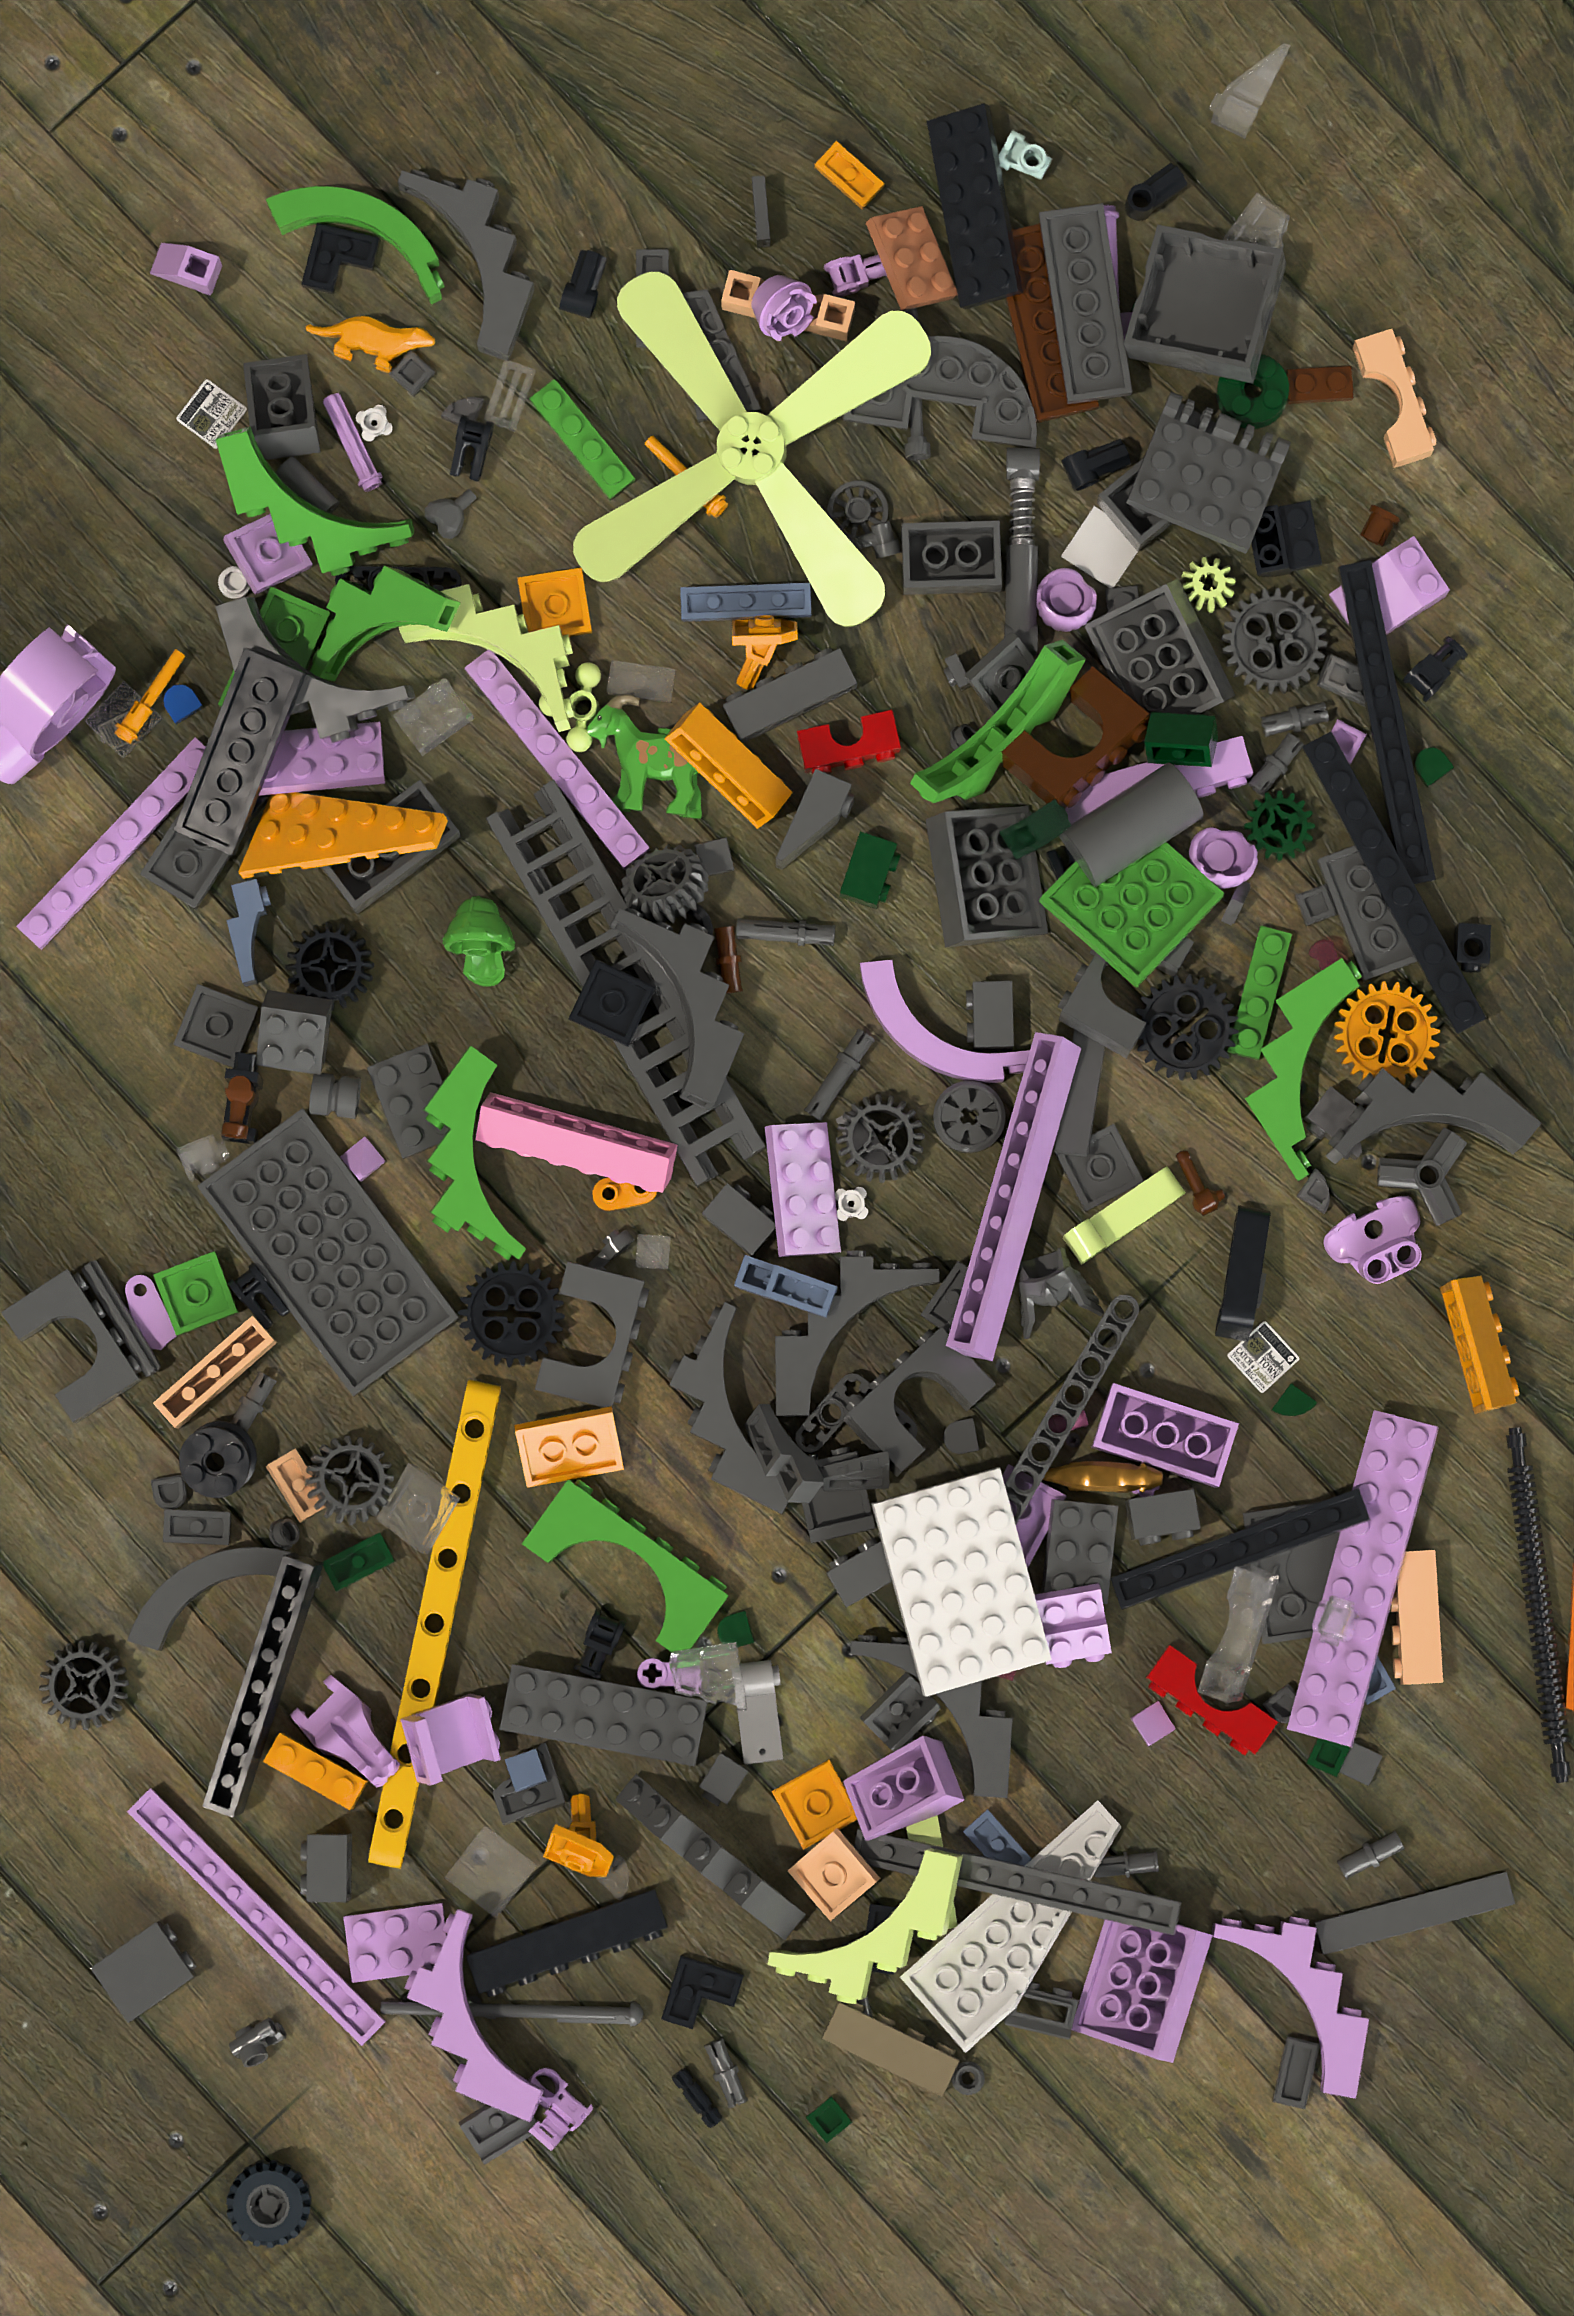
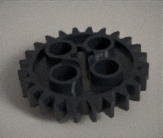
M1175 975L1174 985L1172 986L1166 979L1161 980L1163 990L1160 991L1152 986L1150 990L1154 997L1151 999L1142 996L1141 998L1147 1005L1146 1009L1137 1008L1135 1010L1139 1015L1143 1016L1142 1021L1146 1022L1144 1030L1139 1039H1143L1144 1044L1137 1049L1138 1052L1148 1050L1149 1055L1144 1060L1145 1063L1155 1059L1157 1064L1154 1071L1158 1072L1163 1067H1166L1167 1078H1170L1175 1071H1178L1181 1081L1185 1079L1187 1072H1190L1193 1080L1198 1079V1070L1200 1069L1206 1076L1211 1075L1209 1065L1212 1064L1220 1069L1222 1065L1218 1058L1221 1056L1230 1059L1231 1057L1225 1050L1226 1046L1235 1047L1237 1043L1229 1039L1230 1035L1237 1034L1240 1031L1231 1027V1023L1239 1019V1016H1229L1228 1013L1235 1006L1234 1003L1224 1005L1223 1001L1228 995L1227 992L1217 996L1215 992L1218 984L1214 983L1209 988H1206L1205 977H1201L1198 983L1194 984L1193 975H1188L1185 983H1182L1179 975ZM1185 995L1192 996L1196 1001V1009L1190 1014H1186L1180 1009V1000ZM1207 1007L1209 1009V1012L1191 1026L1190 1029L1193 1032L1191 1035L1184 1033L1169 1047L1163 1046V1043L1181 1029L1182 1026L1179 1023L1181 1020L1188 1022L1203 1008ZM1161 1016L1167 1017L1171 1022V1030L1166 1035L1159 1034L1155 1029V1021ZM1206 1020H1211L1217 1025V1034L1212 1039L1205 1038L1201 1033V1025ZM1181 1041L1188 1042L1193 1049L1192 1056L1187 1060L1180 1059L1176 1054V1047Z
M512 1261L510 1270H505L503 1264L499 1262L498 1272L493 1273L489 1267H486L487 1278L483 1279L476 1274L475 1279L479 1285L477 1287L466 1286L472 1295L470 1298L461 1297L460 1299L464 1304L468 1305V1308L458 1311L459 1315L467 1317V1321L459 1326L462 1329H470L471 1332L464 1339L465 1341L476 1340L471 1350L476 1352L483 1348L482 1359L484 1361L491 1355H494L495 1366H498L503 1358L506 1359L508 1368H512L514 1359H518L521 1366L525 1367L526 1357L530 1356L534 1362H538L537 1351L540 1350L548 1355L549 1351L545 1344L547 1342L552 1344L558 1343L552 1336V1333L563 1332V1328L556 1324V1320L565 1319V1315L556 1312V1309L563 1306L564 1302L560 1300L554 1301L553 1297L560 1291L558 1288L548 1290L547 1287L552 1281L550 1277L543 1281L539 1280L542 1272L541 1269H537L531 1275L529 1274L528 1263L520 1271L517 1270L515 1261ZM493 1289H500L505 1293V1300L500 1306H491L487 1302L488 1293ZM526 1290H532L538 1294L537 1303L530 1308L520 1304V1296ZM510 1306H515V1310L519 1313L539 1312L541 1317L539 1319L516 1317L514 1323H509L507 1317H484L482 1313L483 1311L508 1312ZM495 1321L500 1322L504 1327L502 1336L498 1339L488 1338L486 1335L488 1324ZM524 1323H532L536 1326V1336L531 1340L526 1341L519 1337V1328Z

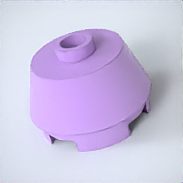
M776 275L770 277L758 287L752 298L751 306L761 331L777 341H782V337L789 334L796 337L808 327L813 320L810 312L813 304L817 303V300L807 284L783 275Z

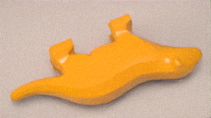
M369 316L352 317L330 327L322 328L309 324L305 328L308 332L315 335L340 338L334 344L333 349L334 355L338 358L351 361V350H362L367 354L376 355L374 363L377 365L376 369L386 373L392 371L390 361L409 350L431 347L435 344V338L423 328H393Z

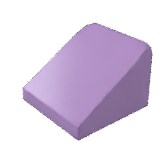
M1159 1701L1130 1718L1147 1746L1152 1745L1175 1730L1174 1725Z

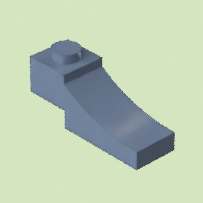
M257 879L231 885L239 917L226 920L241 980L245 987L258 984L254 962L255 937L261 916L267 915L265 906L271 905L267 887H260Z
M744 1255L734 1284L738 1289L824 1318L828 1316L838 1288L835 1285Z

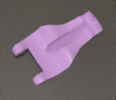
M329 1675L323 1682L333 1694L309 1718L298 1707L290 1716L314 1747L325 1756H335L348 1761L375 1787L383 1786L387 1779L398 1771L400 1763L388 1752L375 1735L371 1722V1709L337 1679Z

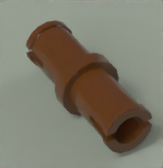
M734 926L714 929L718 958H715L716 965L720 966L723 982L729 985L726 994L743 991L739 971V962L742 961L741 955H737Z

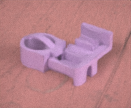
M544 2068L535 2072L528 2081L545 2089L543 2092L545 2097H541L539 2104L546 2110L544 2114L547 2117L542 2123L537 2121L528 2132L552 2151L569 2130L574 2131L581 2125L583 2120L591 2113L593 2107L589 2105L586 2108L565 2090L568 2084L557 2072ZM543 2075L551 2078L555 2084V2094L543 2087L536 2077Z

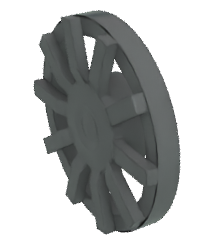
M851 481L841 485L834 491L828 503L827 514L834 523V518L846 516L847 519L839 526V529L842 531L849 523H852L851 535L842 531L848 539L858 537L856 536L858 525H861L865 534L872 532L868 529L867 521L873 524L886 522L888 518V504L883 493L873 484L865 481ZM860 487L858 497L854 498L849 488ZM865 488L874 492L867 500L863 498ZM844 491L849 499L847 503L837 498ZM878 497L882 506L871 508L870 504ZM834 503L844 507L845 511L832 513ZM883 512L882 520L879 521L870 516V514Z

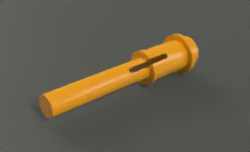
M654 435L646 440L645 446L675 475L688 469ZM719 494L713 497L703 506L706 509V514L708 516L712 515L715 518L720 516L728 507V503L725 501L726 497Z
M176 649L173 651L140 702L135 700L134 705L121 724L117 723L115 725L117 730L114 733L119 738L129 744L139 738L137 736L138 732L153 713L151 707L186 656Z

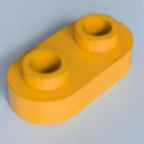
M604 1178L596 1183L592 1195L595 1204L601 1210L616 1211L648 1204L656 1197L657 1192L646 1191L640 1194L635 1191V1185L616 1183L610 1178ZM607 1188L615 1191V1196L611 1200L603 1198V1191Z

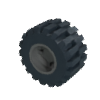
M271 2160L270 2162L258 2161L255 2165L246 2167L235 2178L227 2197V2216L231 2220L233 2230L237 2231L241 2235L240 2238L245 2242L248 2240L253 2243V2246L257 2247L265 2245L267 2248H274L278 2244L282 2246L288 2243L290 2239L295 2238L308 2220L311 2195L309 2194L307 2181L304 2182L302 2174L298 2170H293L291 2165L287 2163L281 2164L278 2163V2160Z

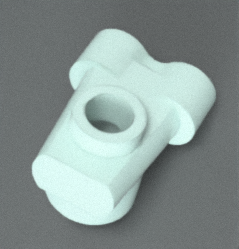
M1012 130L998 155L1000 167L1007 171L1011 167L1042 180L1051 164L1052 158L1046 155L1041 146L1027 143L1024 141L1026 136ZM1029 159H1034L1038 162V165L1029 166L1026 162Z

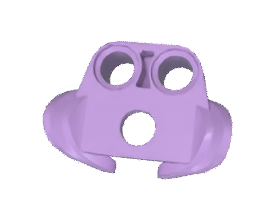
M1397 1196L1377 1201L1378 1209L1357 1219L1354 1213L1345 1217L1324 1237V1247L1328 1255L1336 1262L1350 1263L1363 1278L1374 1284L1384 1283L1415 1268L1421 1261L1422 1256L1421 1249L1415 1243L1414 1232L1420 1226L1421 1220L1417 1206L1409 1196ZM1371 1220H1378L1382 1225V1232L1377 1238H1369L1365 1234V1225ZM1405 1245L1410 1246L1411 1253L1409 1258L1399 1261L1397 1259L1399 1248ZM1372 1260H1380V1271L1375 1275H1369L1367 1271L1369 1263Z

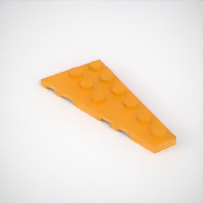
M296 792L272 794L268 799L238 873L245 879L254 877V873L266 871L270 874L282 873V870L285 868L300 866L303 870L351 862V858L365 856L367 859L379 858L380 853L397 851L399 854L436 849L448 819L443 813Z

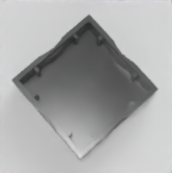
M1157 225L1146 263L1144 285L1135 302L1124 341L1128 358L1253 383L1286 268L1283 249L1243 241L1218 240L1198 232Z

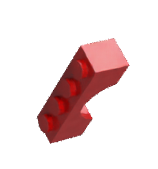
M1167 1645L1145 1677L1150 1681L1148 1688L1162 1698L1166 1694L1172 1696L1178 1701L1175 1707L1189 1717L1196 1713L1205 1720L1202 1724L1204 1728L1217 1737L1221 1732L1232 1739L1229 1745L1245 1756L1248 1751L1256 1755L1278 1721L1252 1703H1247L1241 1708L1232 1711H1221L1209 1706L1200 1697L1196 1689L1195 1670L1197 1664L1171 1645Z

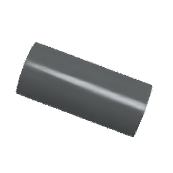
M294 456L286 460L275 472L285 485L313 506L330 514L339 506L340 502Z

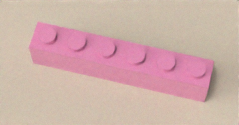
M490 1092L481 1105L475 1140L484 1142L492 1148L502 1147L516 1151L521 1156H534L547 1160L553 1165H566L576 1168L585 1174H597L608 1177L616 1183H629L640 1186L648 1192L658 1191L661 1193L664 1192L671 1180L678 1146L674 1143Z

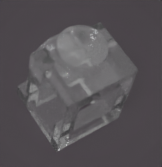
M213 1134L176 1148L187 1178L191 1182L197 1180L195 1173L201 1172L202 1176L213 1173L220 1169V1163L230 1158L224 1140L217 1141Z

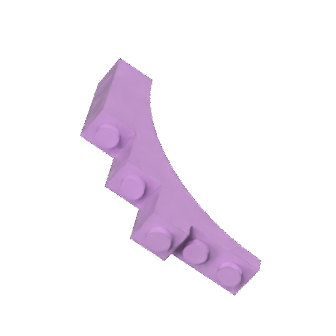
M457 1909L455 1915L449 1914L444 1925L443 1932L447 1933L443 1946L437 1944L432 1954L430 1963L435 1965L433 1970L424 1966L419 1967L418 1972L412 1970L405 1989L409 1990L407 1998L444 2013L442 2018H435L429 2035L434 2037L431 2045L468 2060L466 2065L460 2063L453 2080V2082L458 2084L455 2091L530 2122L534 2117L545 2089L527 2081L507 2066L490 2048L480 2033L467 2001L463 1976L464 1945L473 1914Z
M1290 1916L1289 1922L1281 1921L1279 1934L1274 1933L1275 1927L1255 1924L1254 1930L1241 1928L1242 1921L1222 1918L1221 1924L1213 1923V1937L1234 1942L1258 1953L1281 1971L1300 1994L1313 2019L1319 2038L1322 2062L1320 2091L1327 2094L1356 2098L1369 2019L1362 2017V2010L1342 2007L1341 2013L1336 2012L1343 1973L1335 1971L1336 1965L1316 1962L1315 1968L1310 1967L1316 1928L1309 1926L1310 1920Z

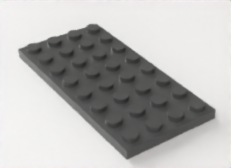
M303 1108L197 1186L352 1396H356L459 1319Z

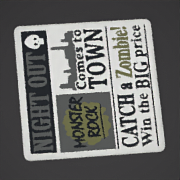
M206 379L177 416L176 420L217 449L215 439L219 434L230 432L247 408Z
M1263 1321L1251 1332L1248 1342L1241 1341L1227 1355L1261 1393H1264L1299 1361V1356L1266 1321Z

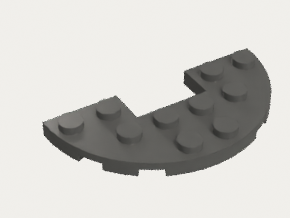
M928 336L931 344V357L928 365L921 373L845 413L843 421L907 430L912 398L976 407L971 440L1036 448L1037 429L1035 413L1025 386L1018 375L991 350L969 340L956 337Z

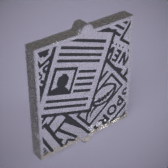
M125 681L84 721L101 737V743H107L123 759L163 719L151 707L153 713L138 732L137 736L139 738L137 740H133L129 744L119 738L114 733L117 730L115 725L117 723L121 724L134 705L135 700L140 702L143 697L139 696Z

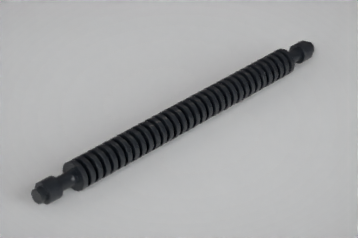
M1521 1427L1509 1428V1435H1506L1508 1449L1511 1448L1513 1468H1507V1472L1514 1473L1515 1475L1508 1477L1509 1482H1516L1515 1485H1509L1510 1490H1517V1493L1511 1494V1499L1518 1498L1517 1502H1512V1507L1519 1506V1510H1514L1513 1515H1520V1518L1514 1519V1524L1521 1523V1527H1516L1515 1532H1522L1523 1534L1516 1536L1517 1541L1523 1540L1524 1544H1517L1518 1549H1525V1552L1518 1554L1519 1558L1526 1557V1561H1520V1566H1527V1569L1521 1570V1575L1528 1574V1578H1522V1583L1529 1582V1586L1523 1587V1591H1530V1595H1524V1599H1531L1532 1603H1527L1525 1606L1526 1608L1533 1609L1532 1612H1526L1527 1617H1534V1620L1528 1621V1625H1535L1534 1629H1529V1634L1536 1633V1637H1531L1530 1642H1537L1536 1646H1531V1651L1538 1650V1654H1533L1532 1659H1539L1540 1661L1533 1663L1534 1668L1540 1667L1541 1671L1534 1672L1535 1676H1542V1679L1535 1681L1536 1685L1543 1684V1688H1537V1693H1544V1696L1538 1697V1702L1545 1701V1705H1539V1710H1546V1713L1540 1714V1718H1547L1548 1721L1541 1722L1542 1727H1548L1549 1729L1542 1731L1543 1736H1550V1739H1544L1543 1741L1544 1744H1551L1553 1763L1550 1764L1551 1776L1555 1777L1556 1783L1569 1782L1568 1775H1571L1570 1762H1566L1564 1742H1569L1570 1737H1563L1564 1733H1569V1729L1561 1727V1725H1566L1568 1722L1567 1719H1560L1561 1716H1567L1566 1711L1559 1712V1708L1565 1707V1702L1558 1703L1559 1699H1564V1694L1557 1695V1691L1563 1690V1685L1556 1686L1557 1682H1562V1677L1555 1678L1554 1675L1561 1673L1560 1668L1554 1669L1553 1667L1554 1665H1560L1559 1660H1552V1657L1559 1655L1558 1652H1551L1552 1648H1557V1643L1550 1644V1640H1555L1556 1635H1549L1550 1631H1555V1626L1548 1627V1623L1554 1622V1618H1547V1614H1553V1610H1546L1545 1606H1550L1552 1603L1551 1601L1544 1600V1598L1551 1597L1550 1592H1543V1589H1549V1584H1542V1581L1548 1580V1575L1541 1576V1572H1547V1567H1540V1564L1546 1563V1558L1539 1559V1555H1545V1551L1538 1550L1537 1548L1544 1546L1543 1541L1537 1542L1536 1540L1537 1538H1543L1542 1533H1535V1530L1542 1528L1541 1524L1534 1525L1535 1521H1540V1516L1533 1517V1513L1539 1512V1507L1532 1508V1505L1538 1504V1499L1531 1500V1496H1536L1537 1491H1530V1488L1536 1487L1535 1482L1529 1483L1528 1479H1535L1534 1474L1527 1473V1471L1534 1469L1533 1465L1526 1466L1524 1447L1527 1446L1526 1434L1522 1433Z

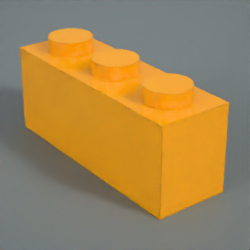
M283 1732L278 1734L263 1761L348 1810H353L369 1781Z

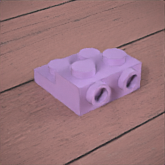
M1099 1583L1034 1595L1052 1659L1046 1661V1665L1053 1664L1054 1667L1064 1668L1071 1665L1072 1660L1085 1658L1089 1662H1097L1105 1657L1104 1654L1111 1653Z

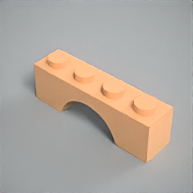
M729 270L721 300L722 310L756 318L751 306L752 298L764 280L760 277ZM827 294L814 295L817 303L813 304L810 312L813 320L804 331L847 342L855 312V302Z
M1388 329L1355 340L1352 348L1362 377L1376 379L1385 383L1391 388L1398 400V420L1384 436L1393 468L1431 457L1434 451L1433 446L1436 445V438L1432 428H1426L1423 416L1426 415V409L1422 398L1415 396L1412 386L1416 384L1411 367H1405L1402 355H1405V348L1401 337H1395L1393 329Z

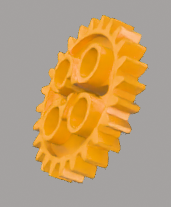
M1382 981L1379 991H1376L1375 987L1369 984L1367 995L1358 989L1356 991L1357 1002L1350 998L1345 1001L1350 1008L1349 1011L1343 1009L1338 1011V1014L1344 1018V1022L1334 1023V1026L1341 1029L1342 1033L1333 1036V1040L1342 1041L1343 1045L1336 1049L1335 1052L1346 1053L1347 1057L1341 1064L1352 1063L1354 1066L1351 1069L1350 1075L1361 1071L1363 1073L1361 1081L1369 1072L1375 1075L1383 1068L1391 1076L1397 1078L1402 1085H1405L1406 1074L1414 1080L1417 1077L1415 1068L1426 1071L1428 1068L1423 1060H1434L1435 1058L1428 1050L1429 1048L1439 1046L1438 1042L1431 1040V1036L1439 1034L1440 1030L1431 1028L1430 1025L1438 1017L1427 1016L1426 1013L1432 1005L1428 1004L1422 1007L1419 1004L1423 998L1422 994L1414 999L1410 997L1412 987L1410 986L1402 993L1400 992L1399 982L1394 984L1392 990H1388L1386 982ZM1390 1006H1393L1395 1010L1390 1025V1033L1394 1034L1395 1038L1388 1040L1384 1063H1379L1378 1059L1383 1044V1036L1378 1035V1031L1385 1029L1388 1009ZM1376 1007L1381 1011L1382 1020L1380 1023L1372 1024L1367 1021L1365 1017L1367 1008ZM1407 1013L1413 1017L1414 1026L1412 1030L1405 1031L1398 1026L1397 1019L1400 1014ZM1362 1039H1370L1374 1042L1376 1051L1372 1056H1365L1360 1052L1359 1043ZM1400 1045L1407 1050L1408 1057L1405 1062L1398 1063L1392 1059L1391 1050L1393 1046Z

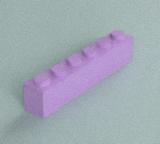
M1243 736L1217 742L1212 767L1174 765L1189 782L1198 798L1216 793L1215 788L1228 785L1229 789L1244 786L1247 784L1246 779L1251 778L1253 774ZM1146 762L1104 774L1098 784L1089 786L1082 792L1081 798L1073 807H1067L1059 814L1062 828L1064 829L1164 764Z

